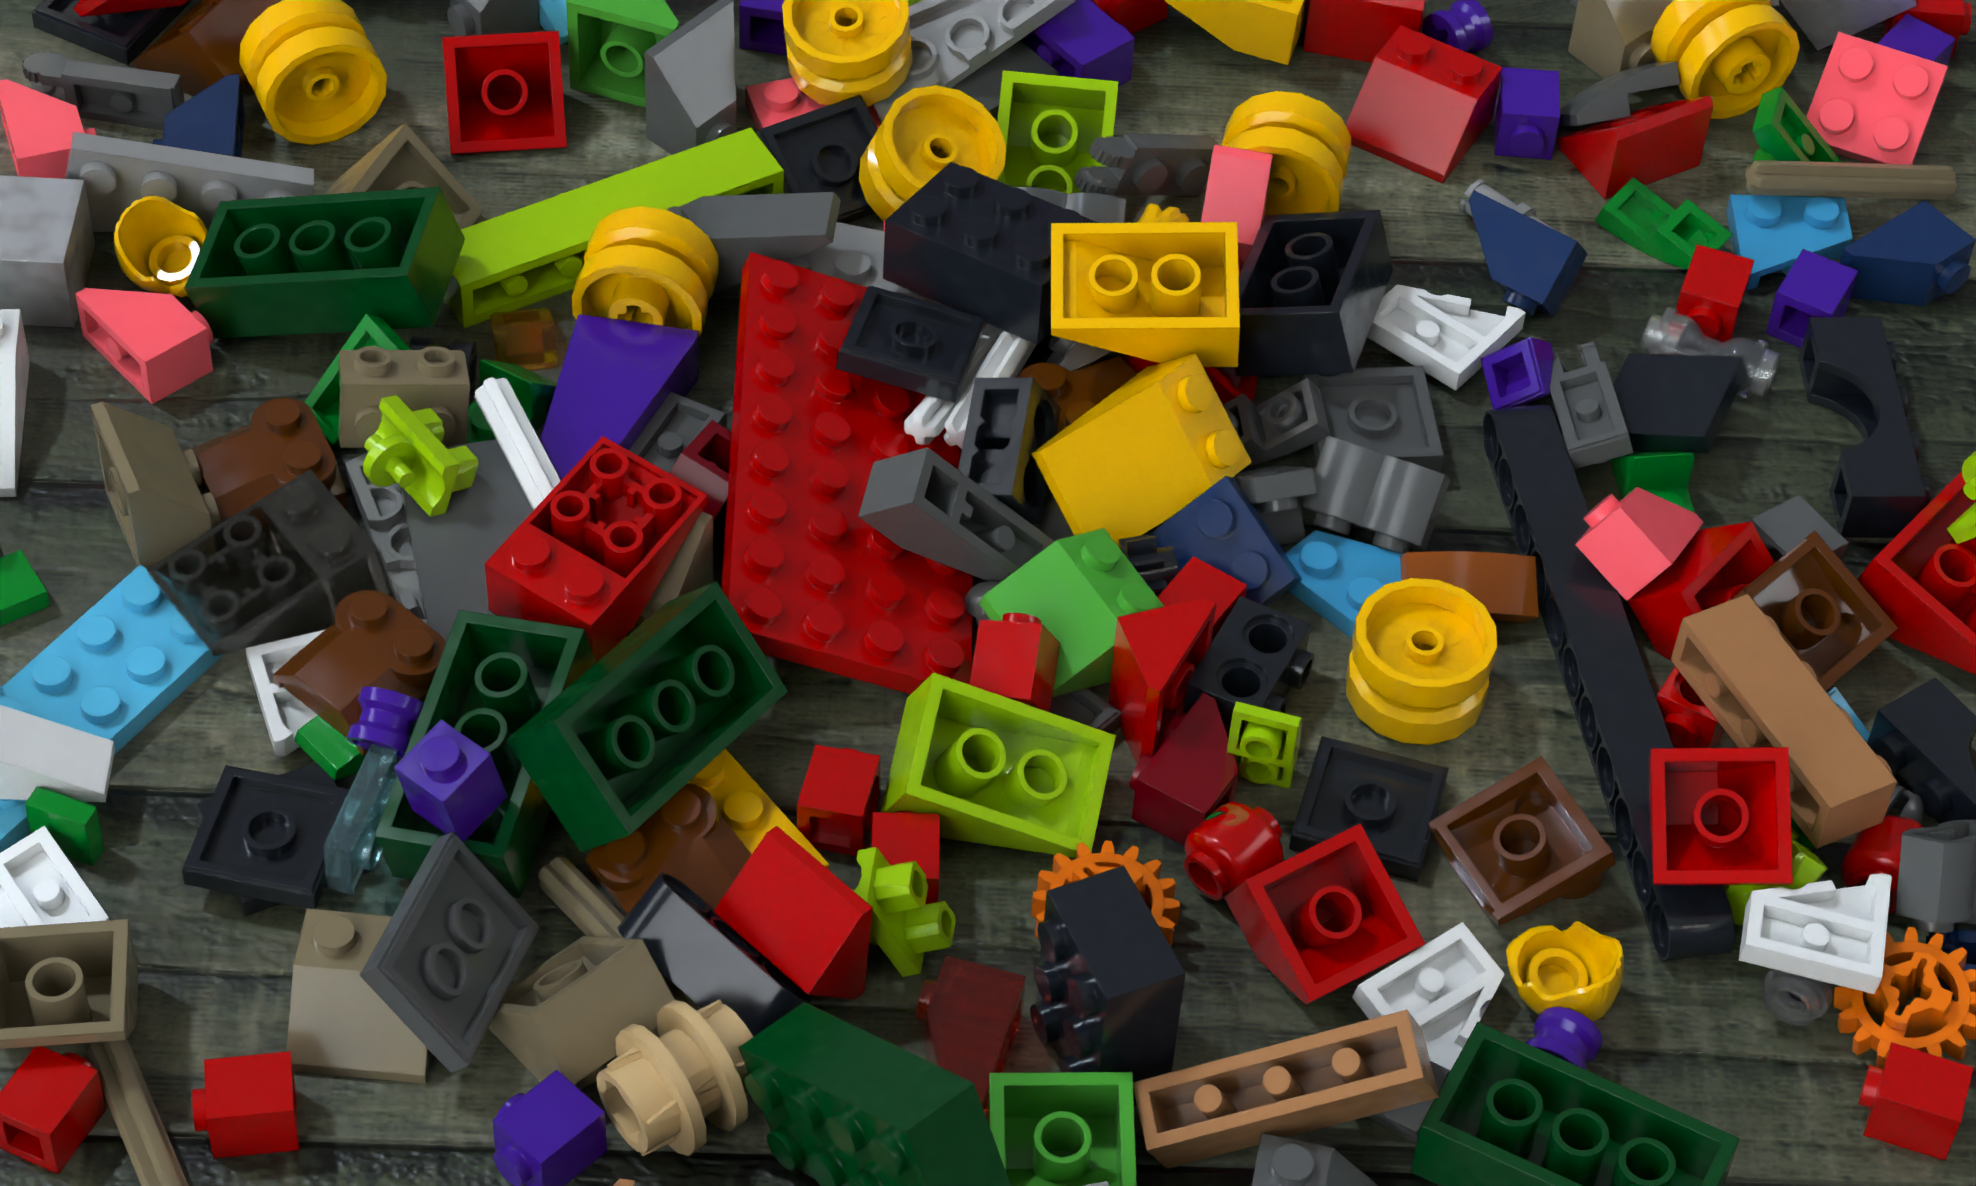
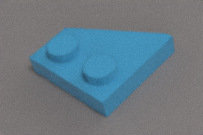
M1730 194L1726 214L1729 231L1733 234L1731 236L1733 254L1755 260L1747 290L1758 287L1761 276L1780 269L1787 276L1803 249L1830 260L1841 258L1843 249L1852 243L1853 236L1845 198Z
M1318 530L1313 531L1285 553L1303 579L1288 590V592L1351 639L1353 637L1356 616L1366 598L1386 584L1401 581L1400 556L1403 554Z

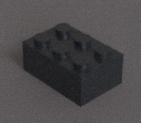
M950 162L885 220L883 279L952 309L986 319L985 323L1038 345L1051 332V223L1099 222L1084 217L1074 210L1062 208L1028 194L1023 189L1011 187L977 173L969 167Z
M1380 210L1265 215L1239 275L1240 334L1238 367H1234L1236 376L1277 378L1283 375L1319 374L1331 377L1342 373L1354 372L1393 272Z
M1123 865L1048 890L1046 893L1044 922L1038 924L1041 957L1040 963L1034 966V976L1038 987L1036 1004L1031 1005L1030 1014L1035 1032L1043 1044L1052 1043L1059 1056L1060 1073L1132 1072L1133 1082L1172 1072L1185 971L1125 866ZM1133 1088V1101H1134V1106H1136L1137 1103H1136V1098H1135V1093H1134V1088Z

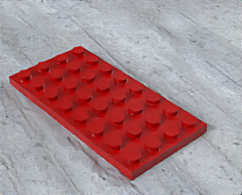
M750 252L742 267L722 591L765 655L908 694L913 693L933 672L969 684L972 667V616L965 607V596L973 587V575L901 548L858 517L873 462L928 447L958 469L962 449L958 445L949 446L945 442L943 437L946 433L945 428L929 445L916 444L914 436L905 433L904 421L926 397L925 394L836 369L839 350L868 287Z

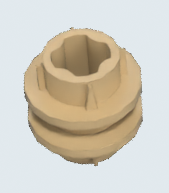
M673 1000L664 1005L657 1013L659 1038L644 1026L631 1024L621 1030L616 1036L617 1058L608 1063L607 1068L598 1073L596 1076L597 1088L601 1101L614 1126L625 1141L637 1152H641L642 1156L667 1144L677 1153L690 1156L700 1150L707 1142L704 1118L717 1128L726 1131L734 1130L748 1118V1101L746 1096L749 1093L744 1079L749 1074L738 1047L753 1038V1036L736 1012L727 1005L722 1004L721 1000H717L697 1011L683 1001Z

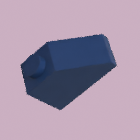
M240 74L223 77L166 114L163 139H153L152 144L242 158L245 112Z
M1474 190L1468 201L1490 277L1505 292L1501 300L1511 307L1523 310L1529 316H1533L1537 308L1554 316L1588 253L1578 241Z
M1923 200L1845 247L1840 264L1858 270L1851 298L1924 306L1943 293H1954L1965 283L1971 271V267L1968 264L1976 239Z

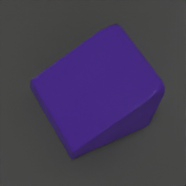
M1529 337L1481 358L1493 410L1521 407L1550 394L1553 349L1550 342Z

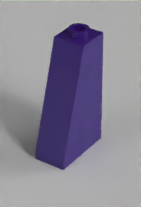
M578 314L540 438L561 480L602 436L629 450L670 392L683 397L687 396L697 382L699 375V338L697 330Z

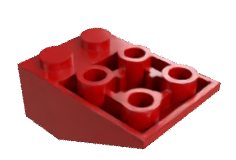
M602 436L484 563L488 609L498 616L584 629L595 662L597 663L617 646L635 625L707 504L708 495Z

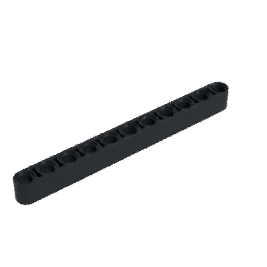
M1548 404L1487 410L1483 418V441L1487 459L1520 555L1534 556L1536 558L1538 608L1656 953L1662 961L1731 953L1735 941V926L1730 903L1723 885L1653 886L1649 807V755L1651 749L1674 747L1618 591L1575 545L1590 527L1583 519L1589 513L1555 415Z

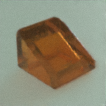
M550 309L496 312L490 315L496 361L517 364L528 370L553 368L557 365L555 325Z

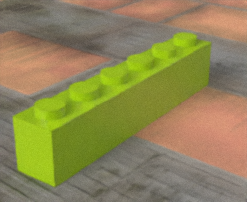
M750 127L463 228L461 231L465 241L444 299L463 328H467L572 290L575 287L578 274L584 266V255L591 234L601 219L616 210L638 206L667 210L674 206L680 207L702 196L784 194V170Z

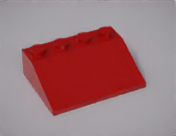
M1961 471L1870 562L1857 580L1898 627L1889 636L1891 639L1976 675V538L1957 544L1947 530L1952 523L1976 502V500L1968 498L1963 491L1966 483Z

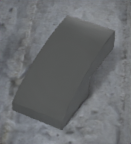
M1677 62L1645 64L1618 72L1598 81L1580 92L1560 109L1558 126H1579L1629 117L1628 93L1680 84Z

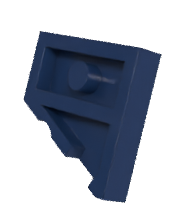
M1223 477L1148 534L1149 537H1156L1157 547H1172L1177 559L1179 572L1194 556L1247 584L1246 598L1264 606H1268L1303 580L1234 477Z

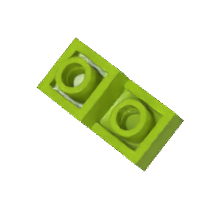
M1236 701L1226 753L1234 754L1239 770L1238 776L1254 783L1271 784L1290 789L1299 752L1302 728L1301 717Z

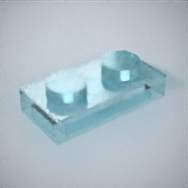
M371 744L324 844L326 886L329 889L353 894L364 869L372 871L378 862L381 850L374 835L397 776L394 767L397 765V750Z

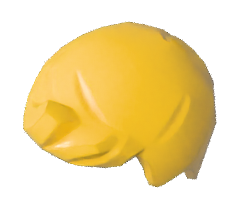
M146 196L132 202L130 207L124 210L119 221L116 223L114 233L115 253L122 272L138 287L151 293L189 297L184 287L208 231L203 221L194 212L188 211L166 198Z
M1578 921L1563 931L1553 925L1529 928L1517 938H1514L1506 948L1509 971L1520 998L1538 1015L1546 1008L1563 1007L1581 1013L1594 1022L1602 1018L1612 1006L1623 982L1624 955L1619 940L1602 935Z

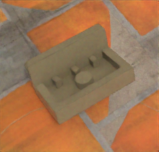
M368 346L358 350H341L339 352L340 405L338 435L340 448L364 447L366 440L375 434L381 423L382 413L379 409L381 398L397 395L411 411L431 408L443 421V428L445 430L442 444L445 447L466 444L470 382L466 357L463 351L449 350L437 346L426 347L422 350H386L380 347Z

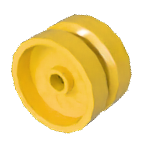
M283 0L268 7L250 24L240 43L239 63L273 131L290 142L315 145L337 141L359 130L371 119L386 96L387 74L371 42L368 40L353 8L342 0Z
M784 0L782 11L789 73L800 91L817 103L828 106L861 95L868 107L889 98L905 82L913 62L908 0Z
M1673 0L1666 7L1654 26L1650 44L1656 62H1677L1680 80L1678 87L1685 99L1711 96L1713 103L1711 119H1727L1744 114L1758 106L1762 94L1783 85L1796 64L1800 49L1796 31L1782 14L1771 7L1770 0Z
M938 85L913 88L894 101L860 158L859 182L866 202L884 222L950 162L969 167L977 173L997 180L1005 167L1006 143L995 118L982 103L964 92Z
M1273 91L1255 95L1237 106L1226 124L1221 145L1273 154L1265 215L1338 212L1343 194V180L1347 175L1351 157V135L1343 119L1324 102L1302 93Z
M643 206L616 210L601 219L590 236L584 255V266L578 274L572 293L573 316L577 319L578 314L697 330L699 338L708 313V301L713 295L719 274V255L707 234L692 221L664 209Z
M1409 578L1389 583L1367 597L1356 616L1352 637L1353 649L1349 655L1346 672V697L1357 717L1376 733L1408 744L1432 745L1455 739L1475 725L1485 706L1489 688V675L1493 669L1497 651L1496 625L1485 605L1465 589L1434 579Z

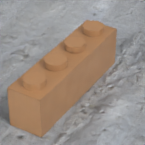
M1748 594L1682 618L1671 657L1672 663L1738 748L1789 747L1791 817L1815 848H1820L1883 823L1897 784L1890 766L1884 758L1873 752L1855 729L1849 714L1844 709L1838 707L1818 683L1817 677L1810 665L1801 661L1783 639L1775 621L1771 617L1764 615Z
M1407 1009L1133 1082L1146 1150L1166 1169L1259 1145L1261 1133L1287 1138L1439 1098L1423 1030Z

